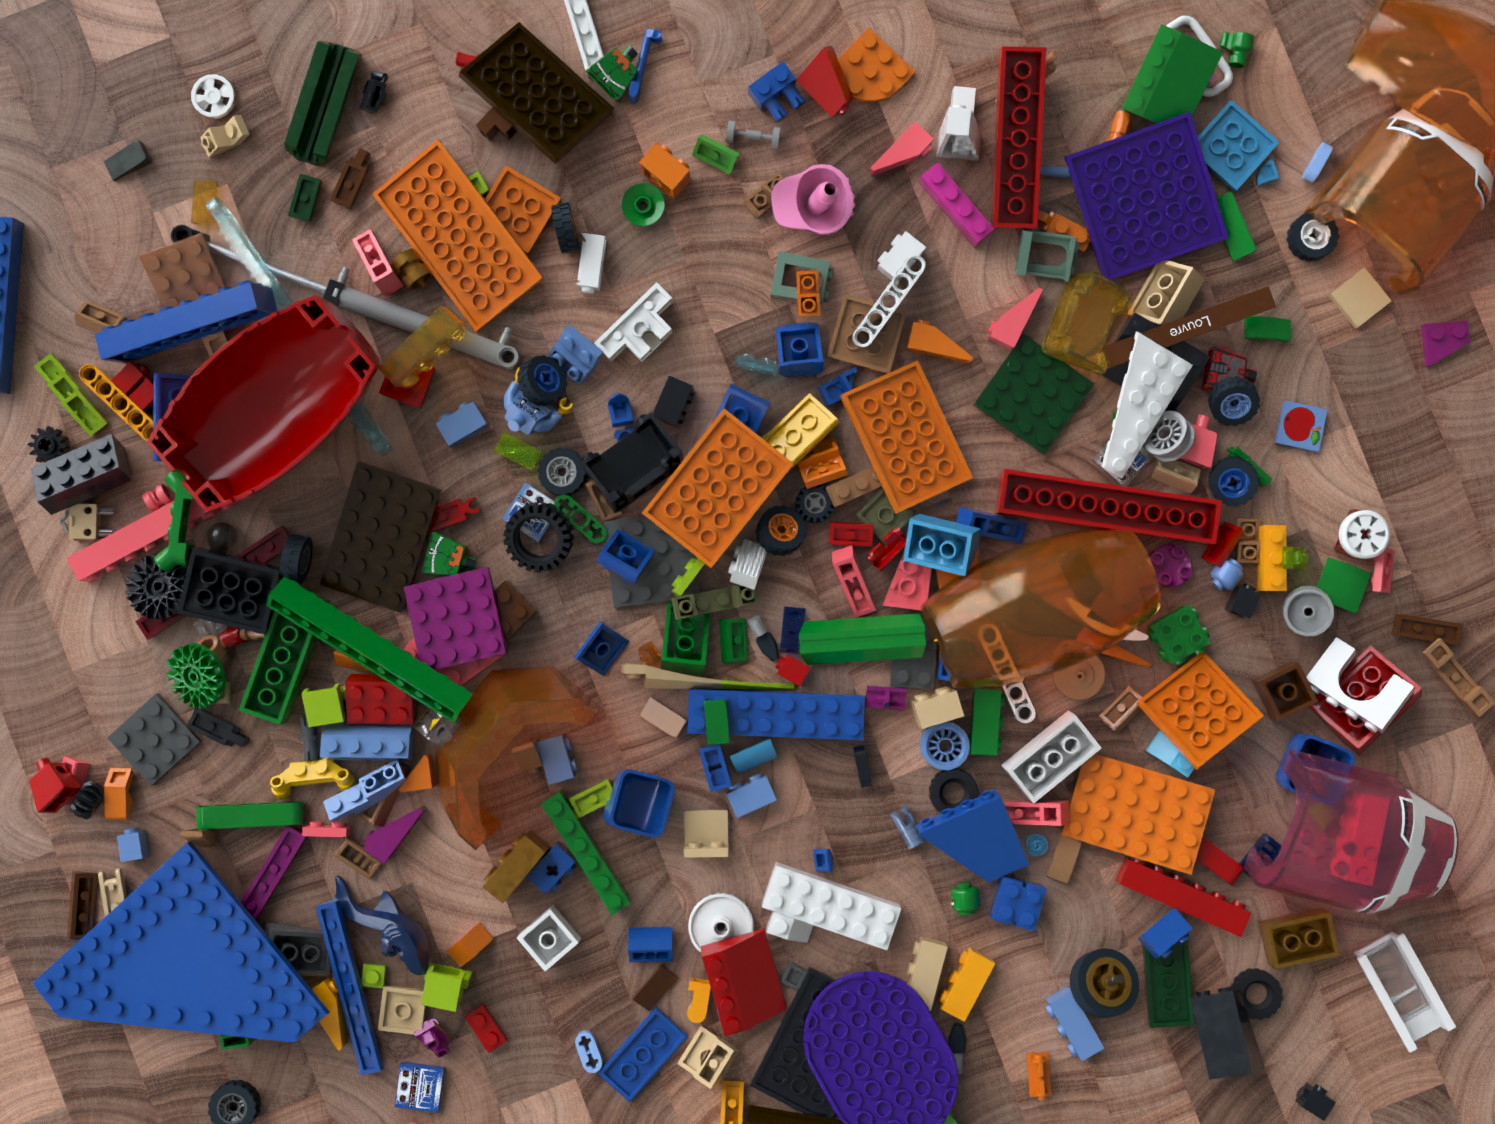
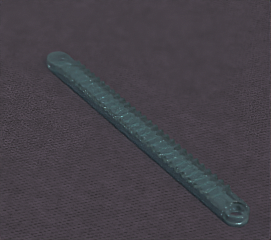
M216 196L206 203V207L221 228L219 234L226 235L224 241L231 243L229 247L231 250H236L235 257H241L239 263L246 265L244 269L246 272H251L250 279H256L255 284L262 283L263 286L272 288L278 311L293 304L224 202ZM359 400L348 416L352 417L350 423L357 424L356 432L361 431L373 449L383 457L392 450V446L361 400Z

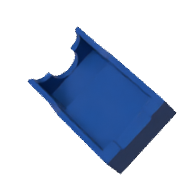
M731 384L715 419L723 409H726L757 434L771 402Z

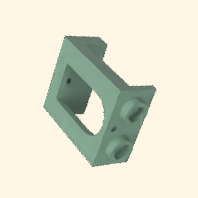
M1022 229L1015 266L1016 275L1025 276L1028 274L1064 279L1069 282V277L1074 274L1075 263H1072L1073 255H1077L1079 242L1076 241L1074 235ZM1031 241L1062 246L1066 250L1065 261L1059 266L1028 263Z
M779 251L770 298L779 299V297L797 300V288L782 285L785 265L818 270L823 278V283L819 288L820 307L822 302H827L829 289H825L826 280L831 281L833 268L829 267L830 261Z

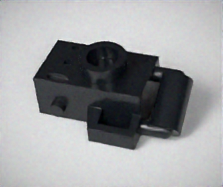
M371 72L370 80H367L363 90L364 96L359 109L370 114L377 113L379 105L384 103L387 95L384 92L387 85L385 83L388 80L386 73Z

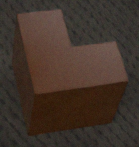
M493 107L476 124L479 132L489 141L498 132L507 140H510L518 131Z

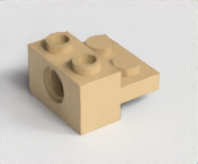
M700 1026L677 1064L690 1072L695 1079L709 1089H715L721 1083L740 1050L724 1038L718 1037L706 1027Z

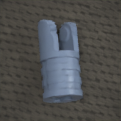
M905 805L901 807V812L907 824H904L896 812H893L890 816L898 831L902 834L901 836L908 845V849H911L923 843L925 839L919 834L915 826L917 823L909 808Z

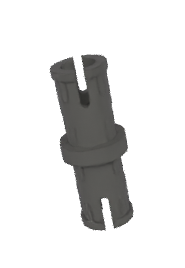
M299 717L302 733L300 742H303L304 761L319 759L316 745L318 735H315V728L308 727L307 717Z

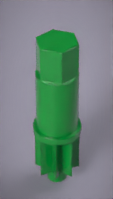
M1232 446L1228 448L1229 458L1237 456V458L1242 457L1252 464L1257 472L1259 484L1262 487H1266L1272 481V478L1238 446L1236 448Z

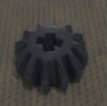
M92 781L84 783L73 799L70 811L77 817H82L85 820L92 817L104 798V788L101 787L102 785Z

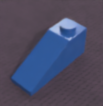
M965 507L959 508L956 523L980 528V536L1022 543L1027 522Z

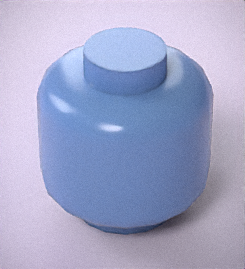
M1232 558L1226 559L1221 568L1215 566L1211 571L1210 575L1213 579L1211 583L1220 591L1223 589L1233 590L1244 577L1243 567Z

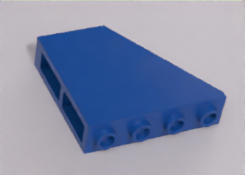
M996 789L985 791L973 800H965L953 809H945L935 817L924 818L919 824L915 825L922 838L987 882H992L1029 865L1001 796Z

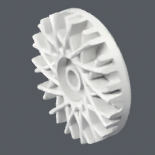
M717 892L716 894H709L707 897H703L700 902H697L690 914L688 930L693 945L701 952L702 945L753 932L754 923L752 913L744 901H741L739 897H735L733 894ZM722 922L725 924V928L718 929L717 924Z

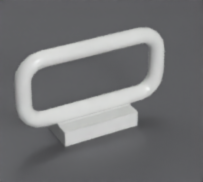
M1181 16L1167 25V27L1174 30L1184 24L1189 25L1201 42L1216 48L1201 25L1193 17ZM1221 56L1218 66L1224 74V80L1213 88H1206L1203 96L1213 97L1231 85L1233 72L1223 56Z

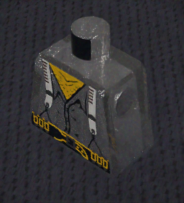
M429 708L414 725V728L432 743L442 747L452 739V735L460 727L461 722L459 717L454 724Z

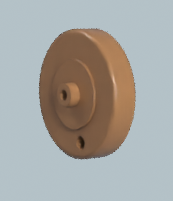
M1076 647L1068 649L1059 655L1054 663L1052 675L1056 688L1065 697L1073 700H1086L1099 693L1104 686L1106 669L1103 661L1095 652L1087 648Z

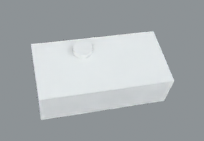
M1068 710L1001 766L1024 795L1034 804L1098 752L1101 746L1078 717Z

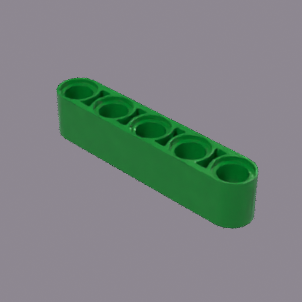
M303 801L196 807L197 829L304 824Z

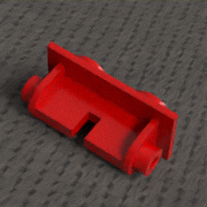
M899 527L892 529L883 538L886 543L885 546L879 542L868 552L867 559L880 571L889 565L891 560L900 551L905 549L907 536Z

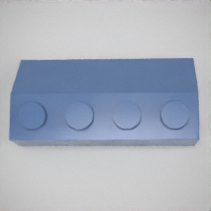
M346 717L344 722L326 724L321 734L320 757L325 760L395 761L398 759L399 761H413L415 721L413 725L347 724Z

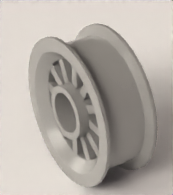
M1163 412L1145 441L1144 446L1160 461L1172 462L1178 460L1190 450L1194 442V427L1178 412Z

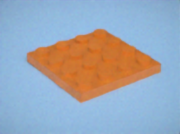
M1204 651L1192 658L1137 702V705L1196 770L1264 717L1260 710Z

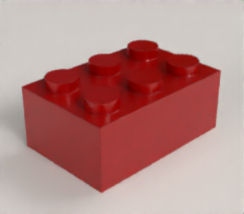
M350 674L345 681L347 724L413 725L418 716L417 700L378 675Z

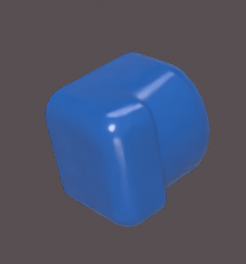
M623 769L619 771L615 777L610 800L605 805L603 813L604 822L608 826L652 838L659 837L663 834L675 791L674 784L666 778L636 770Z

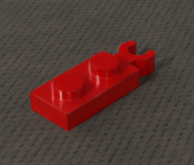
M470 497L466 500L465 504H462L461 499H457L438 506L428 534L468 520L466 513H479L481 511L480 508L472 510L470 504L476 501L477 498Z

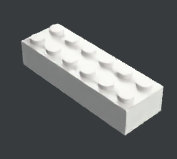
M775 862L762 900V908L887 950L901 911L900 905L895 902Z

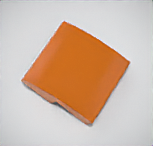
M833 436L822 439L797 463L806 489L848 475Z

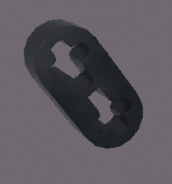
M864 745L853 747L861 788L872 786Z

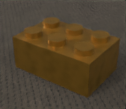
M532 830L527 834L522 832L512 843V846L515 848L513 850L508 849L498 860L500 866H494L484 878L486 883L483 888L502 904L550 847Z
M1324 908L1258 921L1267 964L1275 970L1340 956L1331 912Z

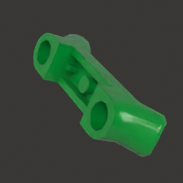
M170 472L165 478L166 483L175 493V501L172 503L170 510L172 523L168 527L169 546L155 556V563L161 570L167 572L177 565L188 566L192 549H194V545L186 544L191 501L196 500L181 484L187 479L180 472Z

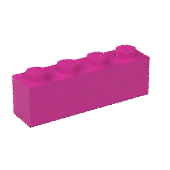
M936 163L921 176L919 181L921 186L974 248L994 230L992 225L939 163Z

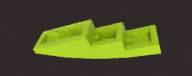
M50 353L33 366L47 381L48 387L62 401L60 403L90 437L108 424L83 388L53 353Z

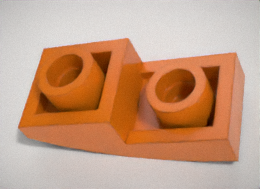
M818 270L796 271L798 317L820 316Z

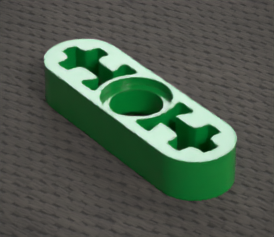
M560 495L555 499L553 505L556 506V511L560 510L559 500L562 502L567 500L569 502L567 506L571 510L574 506L577 508L571 514L568 523L593 544H599L605 540L607 536L606 528L570 496ZM564 508L562 516L565 518L568 517L566 515L570 512ZM582 513L585 515L586 523L580 526L574 522L576 514ZM590 521L594 523L590 526L594 530L599 528L601 530V539L598 537L592 538L593 532L590 529L586 532L583 530L589 525Z

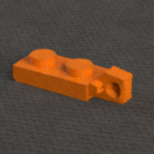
M1040 210L1038 211V223L1043 225L1041 230L1074 235L1076 241L1079 242L1078 251L1081 253L1085 252L1091 241L1086 228L1057 213L1050 212V214H1047Z

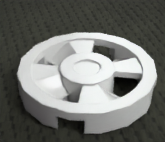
M216 74L206 75L194 84L191 91V101L195 109L203 116L214 117L215 119L222 118L228 115L234 107L233 102L236 92L232 84L224 77ZM215 79L224 83L220 90L214 87ZM201 88L205 91L204 95L196 94L197 90ZM224 97L229 98L227 105L222 103ZM209 105L212 106V107H211V113H210V112H206V110H207V108L209 107Z

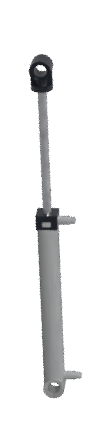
M177 225L171 231V239L173 242H177L186 233L191 237L202 232L189 228L186 225ZM203 233L211 252L323 293V298L334 306L348 309L496 364L507 370H514L521 364L519 352L514 347L507 346L512 331L509 327H505L500 341L496 342L346 286L350 271L347 267H343L337 281L330 279L326 286L210 242V236ZM507 353L514 354V360L511 363L504 362V357Z

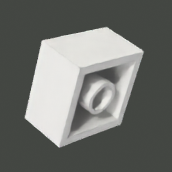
M552 905L520 932L517 939L541 968L546 971L576 946L581 937L556 907Z

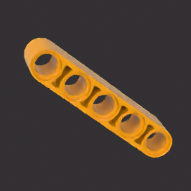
M92 364L82 366L79 370L80 379L145 441H148L153 432V416L148 412L142 411L129 398L130 394H125L112 381L113 378L105 370ZM95 370L96 376L93 380H90V373ZM108 385H111L112 390L110 394L106 395L105 389ZM127 400V407L122 410L121 403ZM142 414L143 421L138 425L136 419Z

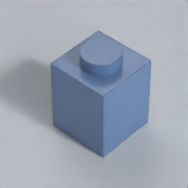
M138 827L124 829V834L117 836L120 862L143 859L150 856L146 830L138 831Z

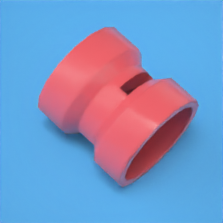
M162 483L156 486L154 491H148L142 495L145 504L152 512L174 501L171 492Z

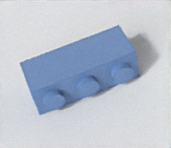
M1068 986L1045 998L1048 1006L1045 1008L1052 1019L1056 1017L1059 1025L1056 1027L1062 1038H1068L1070 1044L1067 1047L1073 1057L1078 1056L1081 1061H1084L1105 1049L1084 1011L1073 998L1071 989Z

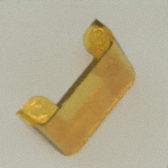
M1095 271L1070 276L1069 282H1065L1042 345V352L1052 358L1092 373L1105 374L1108 364L1104 353H1102V347H1104L1114 316L1120 315L1129 309L1133 294Z

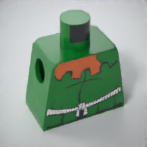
M628 46L622 53L617 48H614L587 68L585 72L614 101L618 100L637 72V68L631 62L637 57L638 53L631 46Z
M432 532L421 572L441 575L460 574L462 568L470 571L474 570L477 559L466 556L467 546L439 533Z

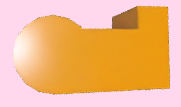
M690 977L688 990L694 991L693 1000L688 1006L687 1016L691 1022L700 1023L706 1017L711 989L709 980Z

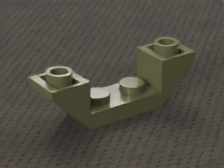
M741 585L671 598L676 620L760 603L756 587L753 590Z

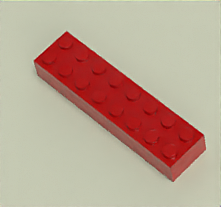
M1002 46L999 49L991 225L993 228H1038L1047 47Z

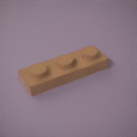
M870 467L826 487V490L835 508L878 489L882 485L874 468Z

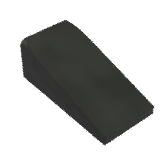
M140 140L129 144L104 161L113 181L153 163L144 143Z

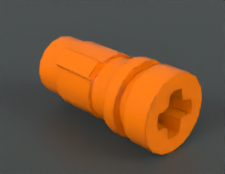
M1117 111L1110 128L1109 138L1105 142L1129 134L1133 115L1128 112Z

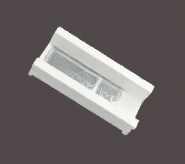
M1391 931L1354 952L1408 1052L1411 1053L1418 1049L1414 1041L1437 1028L1442 1027L1447 1031L1456 1028L1404 933L1398 935Z

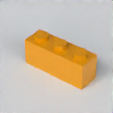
M1286 525L1259 526L1258 540L1261 544L1259 563H1257V591H1287Z
M971 947L967 951L964 950L959 958L960 965L957 971L953 970L948 980L950 984L947 990L944 989L938 999L941 1010L964 1022L995 965L992 958Z

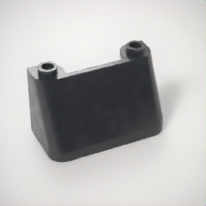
M652 412L638 417L635 421V430L602 454L589 452L580 462L581 467L614 513L623 510L672 475L684 460L682 450Z

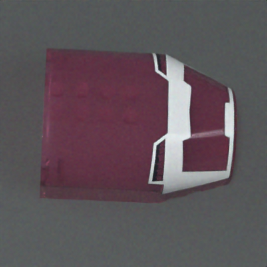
M1289 750L1282 769L1296 789L1295 813L1274 862L1269 855L1265 854L1263 855L1265 860H1263L1256 848L1251 847L1244 867L1256 886L1364 914H1372L1433 897L1446 886L1456 864L1459 844L1457 826L1448 811L1427 797L1425 798L1412 787H1408L1393 775Z

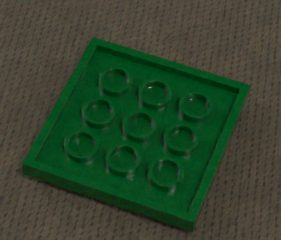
M1023 334L973 406L1044 455L1091 390L1094 383Z

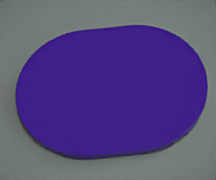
M859 971L834 980L818 994L806 1017L804 1049L813 1074L843 1124H943L956 1101L959 1081L958 1068L954 1053L919 993L908 983L896 976L879 971Z

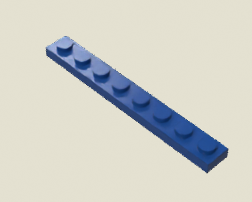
M337 900L319 904L316 906L360 1074L380 1072L384 1069L340 902Z

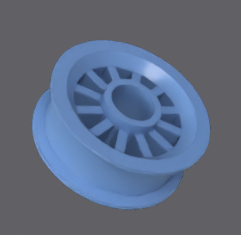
M947 721L927 727L921 736L920 750L922 756L931 766L937 769L951 770L957 768L966 760L969 754L970 743L968 736L955 723ZM943 729H947L946 736L944 735ZM939 730H940L941 737H939V736L936 734V732L939 731ZM932 735H934L937 738V740L931 739ZM945 739L949 740L950 748L947 751H941L939 748L940 742ZM929 742L934 743L935 745L929 746ZM960 744V749L954 747V745ZM952 751H958V754L955 755ZM937 754H939L938 760L934 758ZM948 754H951L953 759L949 760ZM943 755H945L946 761H942Z

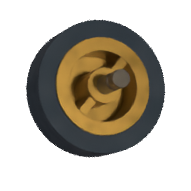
M1102 948L1082 955L1075 962L1070 974V989L1073 998L1083 1011L1094 1017L1109 1018L1124 1014L1135 1004L1139 994V978L1134 965L1124 954L1114 949Z

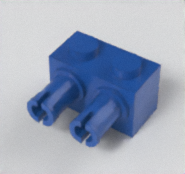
M784 61L748 86V94L760 111L767 107L777 123L782 120L781 118L784 119L788 115L777 100L781 96L785 95L794 110L806 102L796 90V77Z

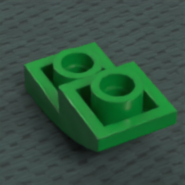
M1262 316L1248 317L1244 319V338L1261 342L1265 340L1289 342L1291 341V320Z

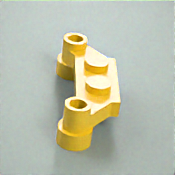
M321 759L290 763V767L283 773L271 778L270 785L277 799H285L291 793V786L336 782L339 789L345 791L356 785V780L347 769L335 764L334 760Z

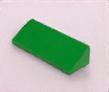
M1230 191L1217 197L1229 237L1223 241L1232 262L1254 253L1256 247L1232 192Z

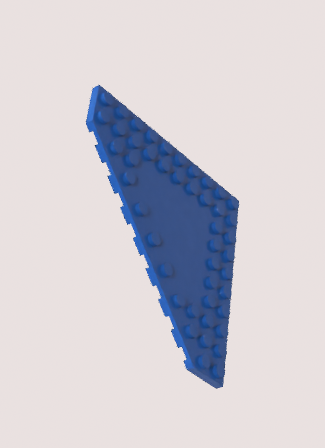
M192 842L186 843L32 983L60 1018L293 1043L298 1041L330 1013Z

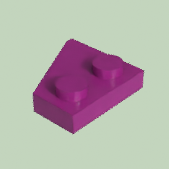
M1468 320L1421 325L1425 367L1433 365L1470 342Z

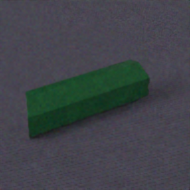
M317 41L284 142L285 149L298 161L307 162L314 166L327 162L361 57V53L357 50L336 43Z

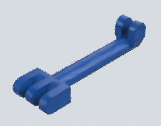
M646 29L636 66L637 72L629 88V98L632 104H636L639 100L640 86L651 43L659 44L662 41L661 32L658 30Z

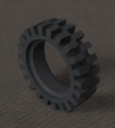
M534 502L531 505L527 504L517 510L506 523V530L503 533V536H506V539L503 541L504 545L508 546L506 552L513 555L510 559L513 562L517 560L519 562L518 566L521 568L523 565L526 566L527 571L535 569V572L539 573L541 570L546 572L561 564L570 553V549L573 546L572 540L574 539V534H571L573 527L568 524L569 518L562 516L564 513L562 510L556 511V506L551 505L549 507L544 502L538 504V502ZM535 518L549 522L557 533L558 543L556 549L544 556L534 555L527 551L520 540V530L524 522Z

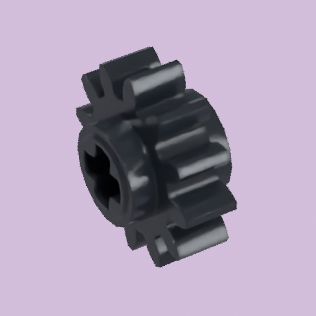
M50 426L46 427V431L38 428L39 435H30L34 439V443H28V446L34 447V450L29 454L37 456L36 462L40 463L43 461L45 463L65 454L63 452L64 449L70 448V446L64 444L68 437L61 436L62 430H54Z

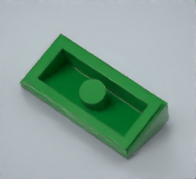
M746 618L720 619L722 663L748 661Z

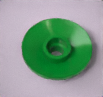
M638 183L628 188L624 193L621 208L625 218L630 223L644 227L656 223L661 218L665 202L662 193L655 186L648 183ZM642 203L648 205L645 210H641L639 207Z

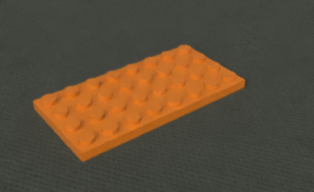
M439 139L372 194L476 332L483 329L544 279Z

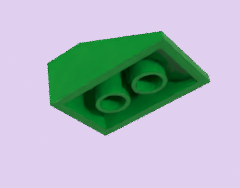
M667 602L660 669L680 674L704 676L710 613L676 620L673 603Z

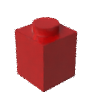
M788 654L785 658L781 656L775 666L778 669V675L798 686H801L810 669L808 665Z

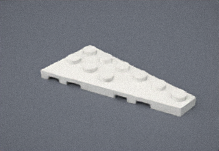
M1139 332L1135 333V343L1133 351L1130 353L1128 371L1122 384L1117 404L1118 410L1112 424L1113 430L1110 441L1107 443L1102 463L1104 469L1121 479L1193 366Z

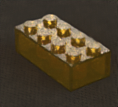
M440 306L378 369L395 387H412L420 379L418 375L423 370L427 372L435 364L434 360L439 355L441 357L450 350L449 345L454 340L456 342L459 341L466 334L464 330L468 326L450 307Z

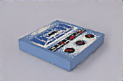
M525 482L502 519L508 522L510 517L524 505H531L534 502L541 504L544 502L550 507L554 504V500ZM530 519L523 523L520 531L540 542L551 524L543 519Z

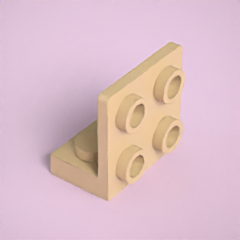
M685 810L684 858L728 857V810Z

